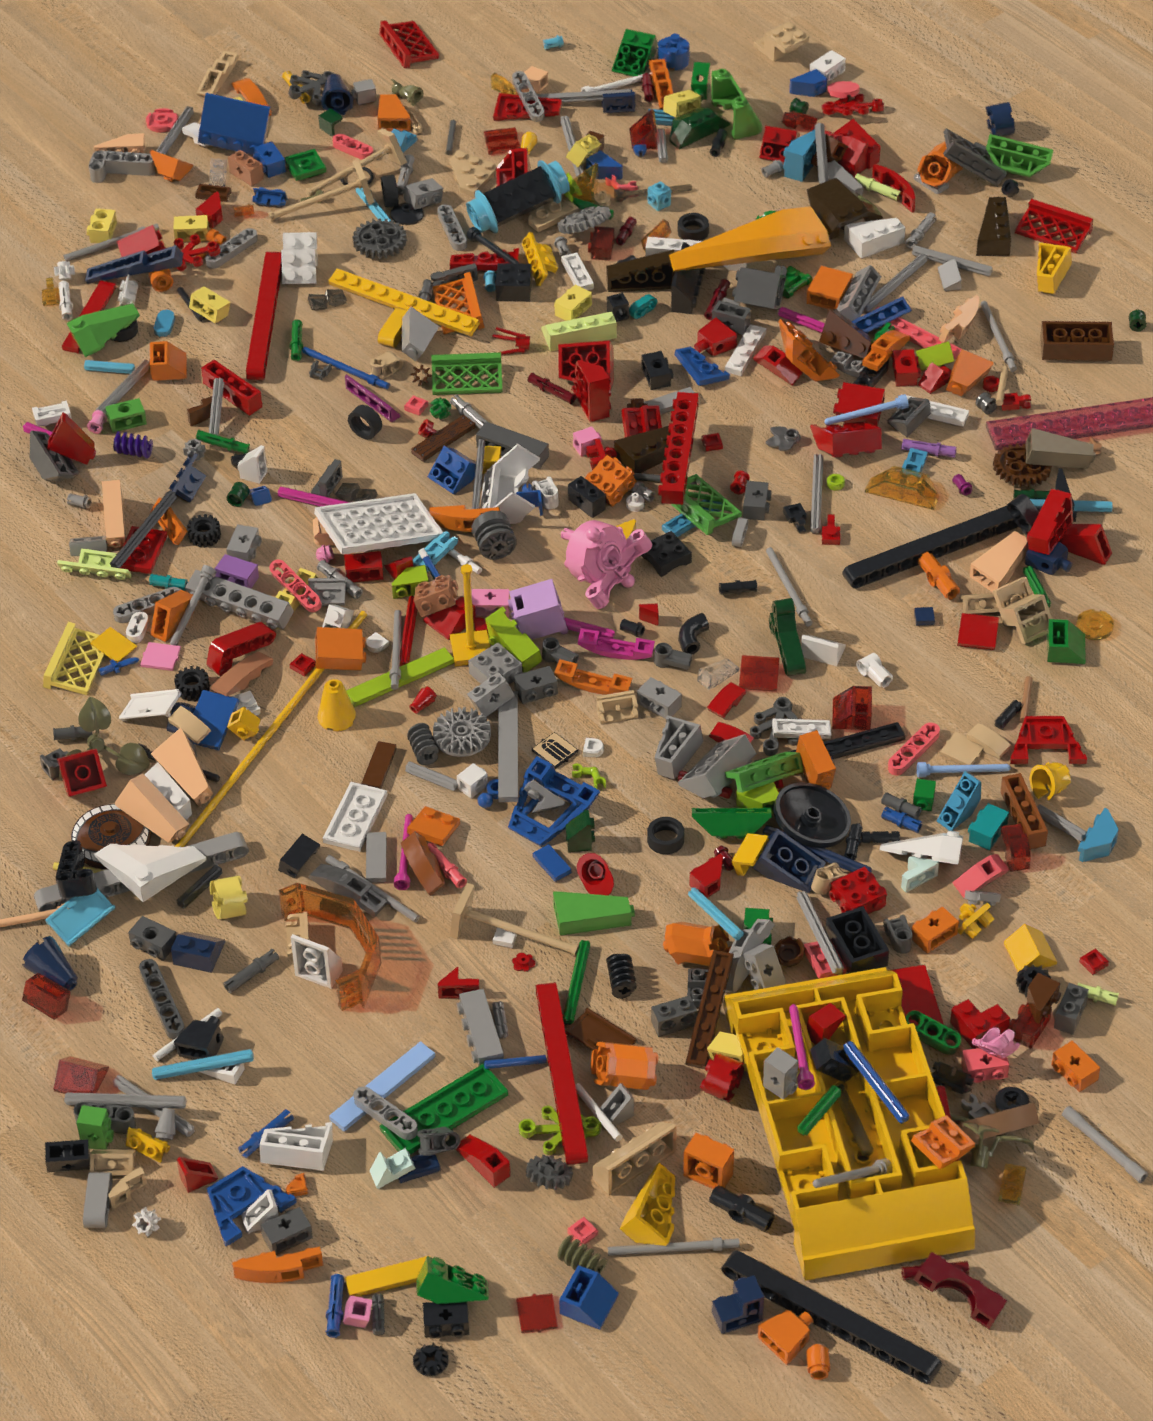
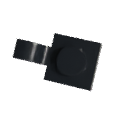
M801 503L783 507V513L789 524L795 522L798 533L806 532L804 525H806L807 514Z

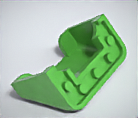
M726 69L712 71L711 103L714 107H717V104L722 105L724 110L733 109L734 120L733 130H731L733 139L736 140L760 134L762 132V123L730 72Z

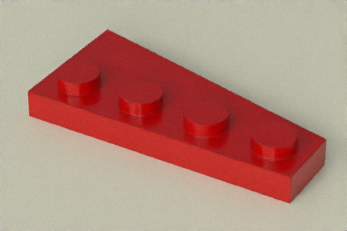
M499 93L493 121L530 118L519 95ZM538 97L544 108V117L560 115L562 99ZM529 100L527 103L534 104L535 101Z
M514 248L513 252H506L519 261V248ZM488 251L475 256L473 253L451 255L450 269L475 263L477 271L492 270L495 272L497 271L498 263L508 262L497 254H490Z

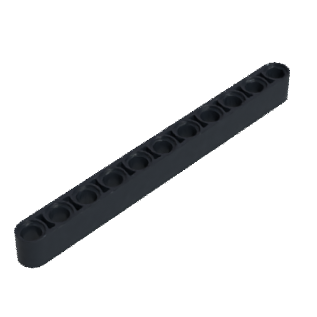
M1007 506L850 564L844 568L842 575L852 588H860L918 566V559L923 553L929 552L935 558H939L1019 526L1009 514Z
M738 1250L733 1251L721 1267L723 1274L733 1281H737L742 1277L755 1276L764 1298L790 1310L798 1316L804 1312L809 1313L814 1325L924 1384H931L943 1366L941 1360L935 1355Z

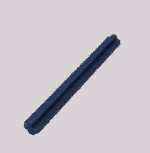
M766 825L763 829V835L769 837L777 828ZM799 843L823 861L831 864L836 862L840 868L850 872L866 867L870 873L872 872L871 867L828 849L809 847Z

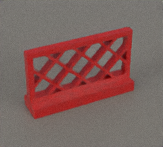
M387 20L380 21L379 35L403 68H409L412 62L439 59V53L415 21L389 24Z
M1031 198L1028 209L1015 229V234L1046 244L1071 247V252L1077 254L1085 238L1093 230V218ZM1032 215L1038 218L1030 220L1028 216ZM1048 220L1053 223L1045 225L1043 221ZM1038 222L1041 223L1042 226L1034 228L1032 225ZM1029 225L1030 230H1021L1024 226ZM1063 225L1068 228L1060 230L1059 226ZM1056 227V232L1049 233L1047 230ZM1044 230L1046 235L1040 236L1036 232ZM1078 230L1083 233L1076 235L1074 231ZM1071 232L1072 237L1064 238L1063 234ZM1060 235L1062 240L1055 241L1052 237ZM1076 241L1077 244L1073 247L1068 245V242Z

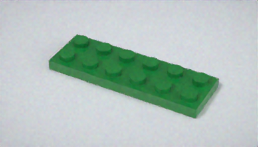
M483 1063L403 1112L416 1121L418 1131L442 1126L452 1130L507 1097L508 1090L489 1069H485ZM394 1116L393 1118L389 1119V1121H395L399 1117ZM379 1125L380 1131L398 1152L406 1148L411 1155L421 1148L418 1134L413 1139L405 1140L384 1125Z

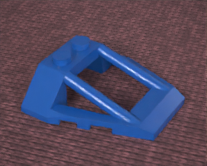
M536 756L525 772L523 786L520 787L518 802L514 807L508 828L541 847L564 831L567 823L584 810H588L600 791L585 782L582 785L555 771L551 763ZM532 780L537 781L553 794L571 803L549 828L527 816L539 802L538 799L532 798L524 807L528 797V792L524 788Z

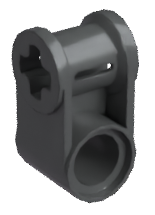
M900 915V918L891 920L884 919V930L894 950L900 954L910 952L912 948V931L905 915Z
M442 1126L418 1131L421 1147L419 1149L420 1155H434L439 1152L454 1150L460 1144L458 1133L448 1127Z

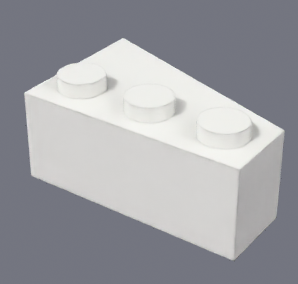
M897 218L850 223L845 225L844 240L862 259L903 244L905 240V226Z
M157 762L144 775L182 817L187 820L192 816L190 799Z
M332 1122L325 1123V1126L312 1127V1124L305 1125V1128L292 1129V1126L264 1129L259 1144L261 1163L324 1171L333 1142Z

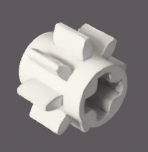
M69 261L58 262V267H54V275L59 276V280L72 279L71 275H75L74 265H70Z
M145 1207L141 1210V1213L137 1212L134 1215L137 1220L132 1226L136 1227L138 1234L142 1232L149 1236L152 1234V1230L157 1231L160 1228L157 1223L161 1218L157 1216L155 1209L148 1211Z

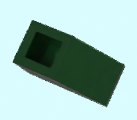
M584 810L565 825L568 853L592 851V842H595L594 830H592L595 829L594 817L590 818L589 810Z

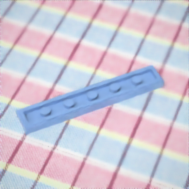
M420 1041L365 1087L370 1088L385 1099L434 1059L435 1052ZM353 1096L330 1114L329 1119L345 1132L367 1113L355 1105Z

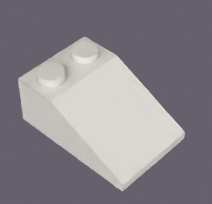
M292 934L291 945L295 976L332 989L343 972L342 959L329 947Z

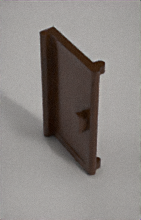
M586 1008L585 1012L565 1029L568 1036L573 1037L592 1050L599 1048L596 1045L597 1042L635 1045L637 1040L589 1008Z

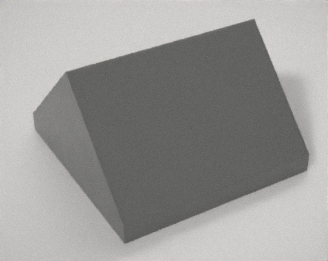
M910 397L908 399L909 408L902 410L899 408L887 420L888 424L908 438L931 414L930 401L928 399Z

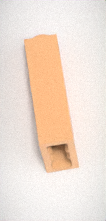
M120 480L102 481L108 547L118 548L123 546L126 540L124 500Z
M1016 531L1011 533L971 563L970 577L991 592L1006 585L1028 551L1026 537Z
M181 728L151 753L154 759L198 807L206 803L213 795L194 750Z
M143 773L128 782L114 803L122 811L168 843L175 839L178 841L186 834L185 830L189 823Z

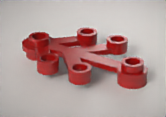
M859 93L855 96V99L849 102L848 95L847 98H839L835 102L827 101L822 105V110L827 115H832L836 112L843 115H852L853 111L865 115L869 113V107L874 112L883 111L884 102H882V99H873L872 103H859L864 101V94Z
M198 234L190 236V242L186 246L182 238L175 239L173 242L174 246L177 245L179 249H182L183 253L182 266L175 268L178 271L185 270L187 268L185 261L193 264L194 267L202 266V258L195 255L208 253L211 257L217 256L221 253L219 244L211 241L206 247L193 249L201 242Z

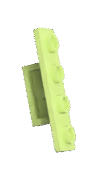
M81 548L78 563L57 561V565L61 570L68 573L79 571V573L84 575H90V573L97 574L100 577H108L109 575L120 580L132 577L128 569L111 567L110 562L117 553Z

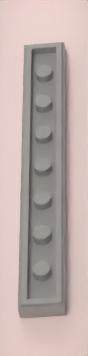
M513 691L515 696L498 708L499 802H518V691Z

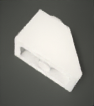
M264 446L257 447L247 453L243 460H240L238 470L241 479L260 484L267 474Z

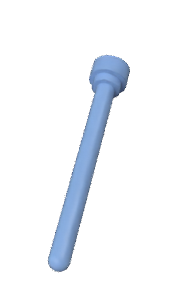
M906 394L895 398L894 401L829 417L824 422L826 425H831L896 407L902 410L909 408Z
M917 762V777H926L930 773H964L965 771L968 773L1008 772L1011 767L1009 764L930 766L926 762Z

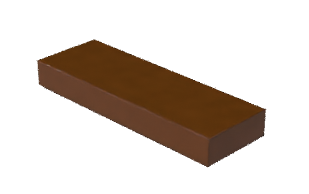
M377 742L361 784L382 789L397 750V744Z

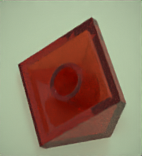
M651 109L629 128L632 149L634 145L645 144L646 149H657L656 119L654 110Z
M71 1056L60 1059L53 1089L55 1092L63 1094L67 1092L97 1093L109 1070V1066Z

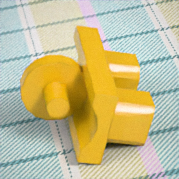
M986 903L976 912L974 911L976 909L974 904L971 906L968 904L960 906L961 914L959 918L967 920L958 928V933L961 935L965 932L972 939L975 938L982 931L976 924L977 921L985 928L994 921V917L988 911L991 906Z

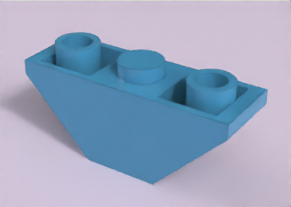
M965 771L939 815L937 822L949 831H953L967 820L981 800V781Z
M1104 808L1101 814L1096 815L1093 828L1089 827L1086 833V840L1080 842L1078 852H1080L1079 861L1085 862L1109 856L1117 843L1119 829L1107 808Z

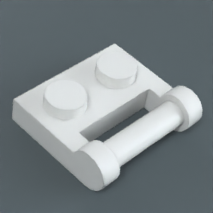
M67 401L41 408L32 407L37 426H48L51 423L58 422L62 412L72 419Z

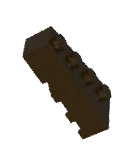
M989 197L977 240L976 256H1010L1011 233L1006 197Z
M674 249L606 266L608 292L671 289L675 271H673L669 255L674 253Z
M669 426L614 440V449L617 453L616 458L622 465L631 468L634 473H642L662 463L663 460L667 459L664 458L665 447H669L666 446L667 435H670L668 433Z

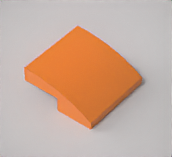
M947 1115L932 1121L928 1129L914 1134L911 1140L940 1170L964 1156L976 1144Z

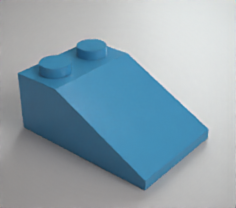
M815 130L793 140L784 149V177L803 182L814 166L810 162L817 151Z

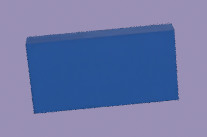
M549 844L533 852V858L554 882L572 873L568 864Z

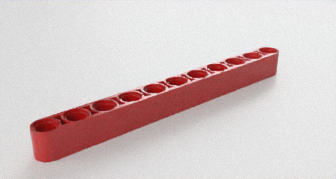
M265 252L246 365L247 380H265L282 276L281 252Z
M556 982L536 984V997L566 1165L588 1163L587 1146Z

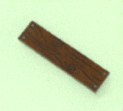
M462 415L411 448V453L424 462L441 451L443 446L450 445L476 428L475 423L465 415Z

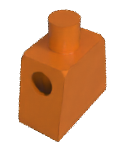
M785 1310L758 1326V1338L788 1365L808 1343L810 1337L808 1326L813 1323V1319L807 1312L797 1317L790 1310Z

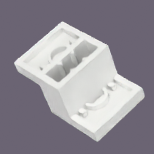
M317 232L283 233V250H281L282 284L317 283Z

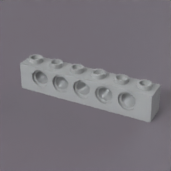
M195 570L185 587L190 594H194L201 580L199 570ZM216 576L211 581H208L199 599L209 606L214 607L215 605L226 612H235L240 617H249L255 622L266 623L274 629L277 627L284 630L294 613L290 603Z

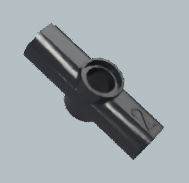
M718 1185L713 1189L709 1197L711 1204L728 1212V1215L738 1223L745 1221L764 1232L768 1231L773 1223L775 1215L757 1206L754 1200L746 1194L738 1196Z

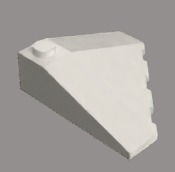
M109 844L94 854L142 902L148 900L207 860L194 846Z

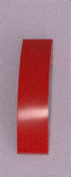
M874 164L872 178L876 182L902 191V195H900L902 197V205L912 213L915 212L916 198L911 185L895 171Z

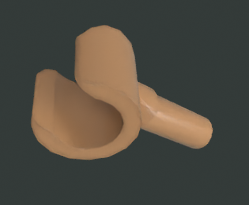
M1090 436L1089 440L1093 444L1094 452L1096 455L1101 454L1100 448L1102 444L1097 443Z

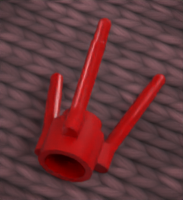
M496 327L497 331L516 337L493 334V338L516 341L515 347H519V349L501 351V355L518 352L524 353L525 349L529 350L530 336Z

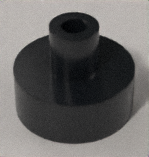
M1007 179L1002 185V193L1006 196L1012 197L1019 192L1018 183L1012 179Z

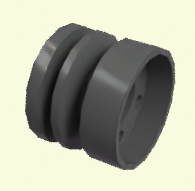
M494 510L479 515L474 520L472 533L483 557L497 560L508 556L514 551L517 539L505 513Z

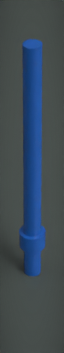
M308 347L302 349V353L327 364L331 363L332 366L368 381L370 385L379 386L386 390L390 386L388 382L381 380L374 374L369 375Z

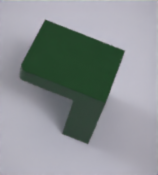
M331 108L318 115L319 128L330 136L335 135L334 125L342 121L343 116Z

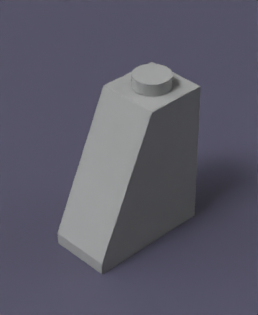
M410 307L402 317V352L417 361L424 353L439 326L413 307Z

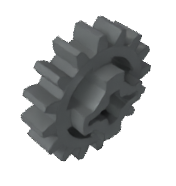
M542 1155V1158L535 1156L534 1159H529L526 1177L531 1178V1183L536 1182L538 1187L543 1185L545 1189L557 1190V1187L564 1189L565 1185H570L573 1172L572 1167L566 1165V1162H562L561 1158L556 1160L552 1155Z

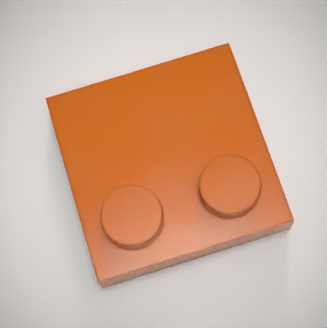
M425 806L407 827V834L411 835L413 832H417L424 836L426 841L443 846L460 825V819Z

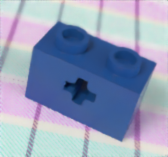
M272 141L254 147L255 154H253V158L262 163L263 173L268 178L286 173L285 159Z

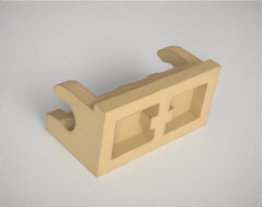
M634 690L596 696V708L601 724L638 718V704Z
M307 912L287 916L288 920H297L286 922L288 958L293 957L292 934L309 940Z

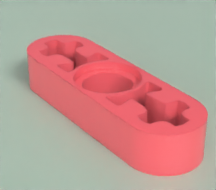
M336 134L332 138L335 149L363 160L373 154L371 146L344 134Z

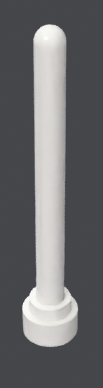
M642 75L594 88L592 86H585L581 88V92L611 90L641 82Z

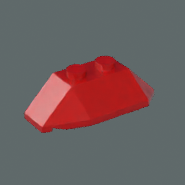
M527 148L510 149L506 157L496 168L497 186L531 171Z

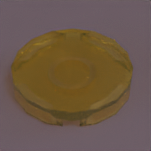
M1090 609L1079 614L1076 627L1085 633L1086 639L1103 640L1112 634L1114 621L1106 612Z

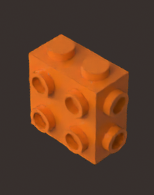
M608 455L600 460L598 465L585 477L586 480L606 494V503L611 507L620 502L622 497L637 482L633 476L635 473L628 466L626 468L623 467L617 458L614 457L612 459Z

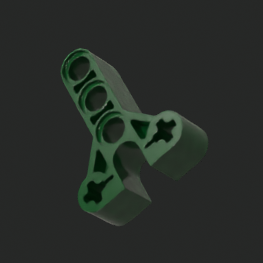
M792 598L775 600L772 602V613L769 615V628L771 634L777 640L786 676L806 673V664L796 628L794 601Z

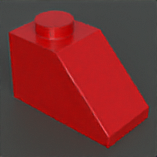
M217 191L196 208V216L208 215V224L211 229L223 221L220 195Z

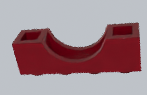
M932 1251L914 1278L915 1282L932 1293L941 1288H951L962 1293L970 1304V1318L989 1330L1007 1302L1000 1293L987 1288L980 1280L967 1275L961 1268L955 1267L947 1262L943 1256Z

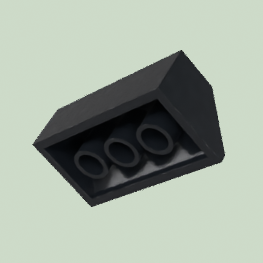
M683 242L681 250L690 247V245ZM705 268L675 271L671 286V312L692 314L693 308H696L697 297H699L700 286L703 280L702 275L705 274Z

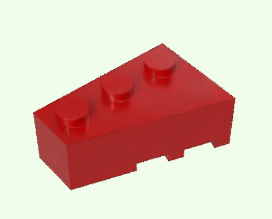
M854 118L832 133L836 135L841 133L848 137L853 135L868 142L867 169H871L874 164L880 162L881 146Z
M1051 488L1031 530L1027 534L1026 540L1029 550L1049 555L1073 523L1071 493Z

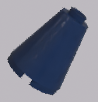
M331 74L327 77L321 99L322 108L326 111L331 108L338 114L344 115L353 107V96L342 77L338 74Z
M51 936L42 938L44 940L43 943L39 944L37 942L27 951L23 958L25 964L22 963V966L63 992L73 990L77 985L78 977L56 940Z

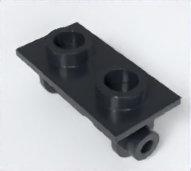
M941 1061L934 1063L932 1069L935 1072L931 1073L934 1083L942 1086L945 1084L952 1087V1091L959 1094L972 1091L968 1087V1085L972 1086L974 1078L970 1074L957 1069L953 1076L951 1074L954 1067Z

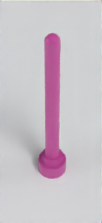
M411 814L405 816L403 840L409 836L407 834V827L413 821ZM403 849L401 850L399 873L394 877V887L398 890H407L410 886V877L407 874L408 860Z
M792 1004L789 1007L800 1069L797 1083L800 1089L808 1090L814 1087L815 1080L814 1075L808 1071L798 1007Z

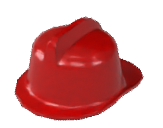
M587 853L581 856L577 863V873L589 894L609 896L614 888V879L608 863L596 853Z

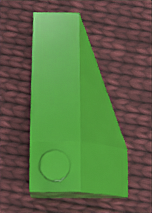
M132 303L81 315L68 322L67 326L86 358L105 347L104 343L110 338L114 339L118 331L127 328L140 314Z

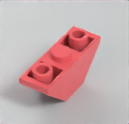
M998 854L989 855L953 881V885L964 898L965 890L978 891L1010 870Z

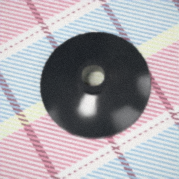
M407 202L401 203L391 210L392 220L396 223L399 222L401 225L415 224L424 216L422 208L414 210Z

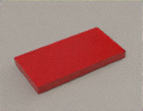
M919 965L892 969L891 971L897 974L902 987L901 1007L904 1016L906 1017L908 1012L916 1010L944 1025L926 966ZM909 1020L910 1024L914 1023L915 1026L918 1025L917 1021ZM927 1030L929 1035H937L934 1030Z

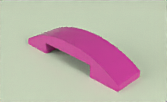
M583 628L580 629L578 645L588 651L610 658L625 660L652 657L655 641L636 638L634 643L599 637V631Z

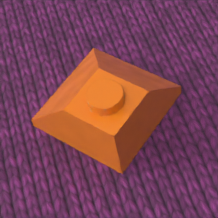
M153 150L150 152L158 173L165 175L164 179L173 182L176 179L180 181L193 168V164Z

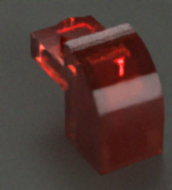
M1021 824L1002 826L1001 834L1006 846L1005 859L1010 872L1030 869L1031 852L1027 833L1024 834Z

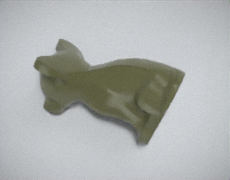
M394 79L391 80L394 83L391 89L392 94L407 99L408 103L411 102L412 106H415L422 99L424 94L422 88L414 85L402 86Z

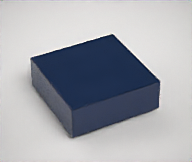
M933 607L914 608L916 626L935 625Z

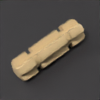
M409 110L408 114L410 115L413 132L415 134L422 133V126L413 112Z

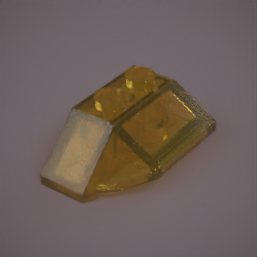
M892 466L870 478L865 489V493L931 510L935 509L939 500V494L928 474L897 466Z

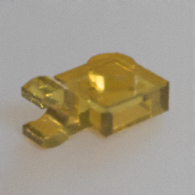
M46 278L47 289H42L43 306L59 305V288H54L53 278Z

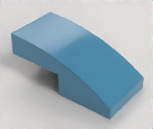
M910 448L907 459L904 461L900 477L917 481L925 465L928 452Z

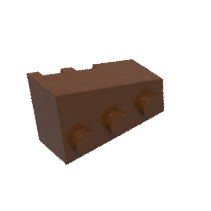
M829 309L819 342L864 359L871 351V345L875 340L855 326L852 321L844 317L837 309Z

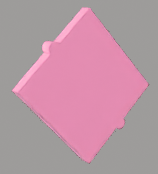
M148 642L140 665L146 668L173 671L176 661L179 660L178 655L181 647Z

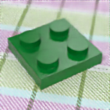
M315 149L284 157L285 164L296 181L327 173L326 166Z

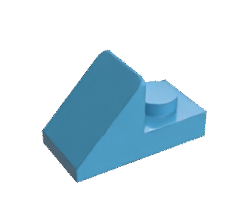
M397 129L392 130L403 153L417 141V136L405 130L402 132Z

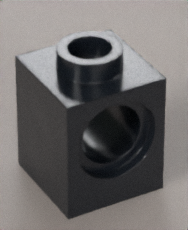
M623 293L607 296V312L613 313L616 322L629 319V302Z

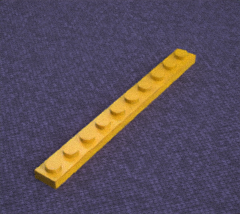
M338 268L328 281L331 286L394 309L398 307L409 310L410 307H413L435 324L471 337L480 324L479 319Z

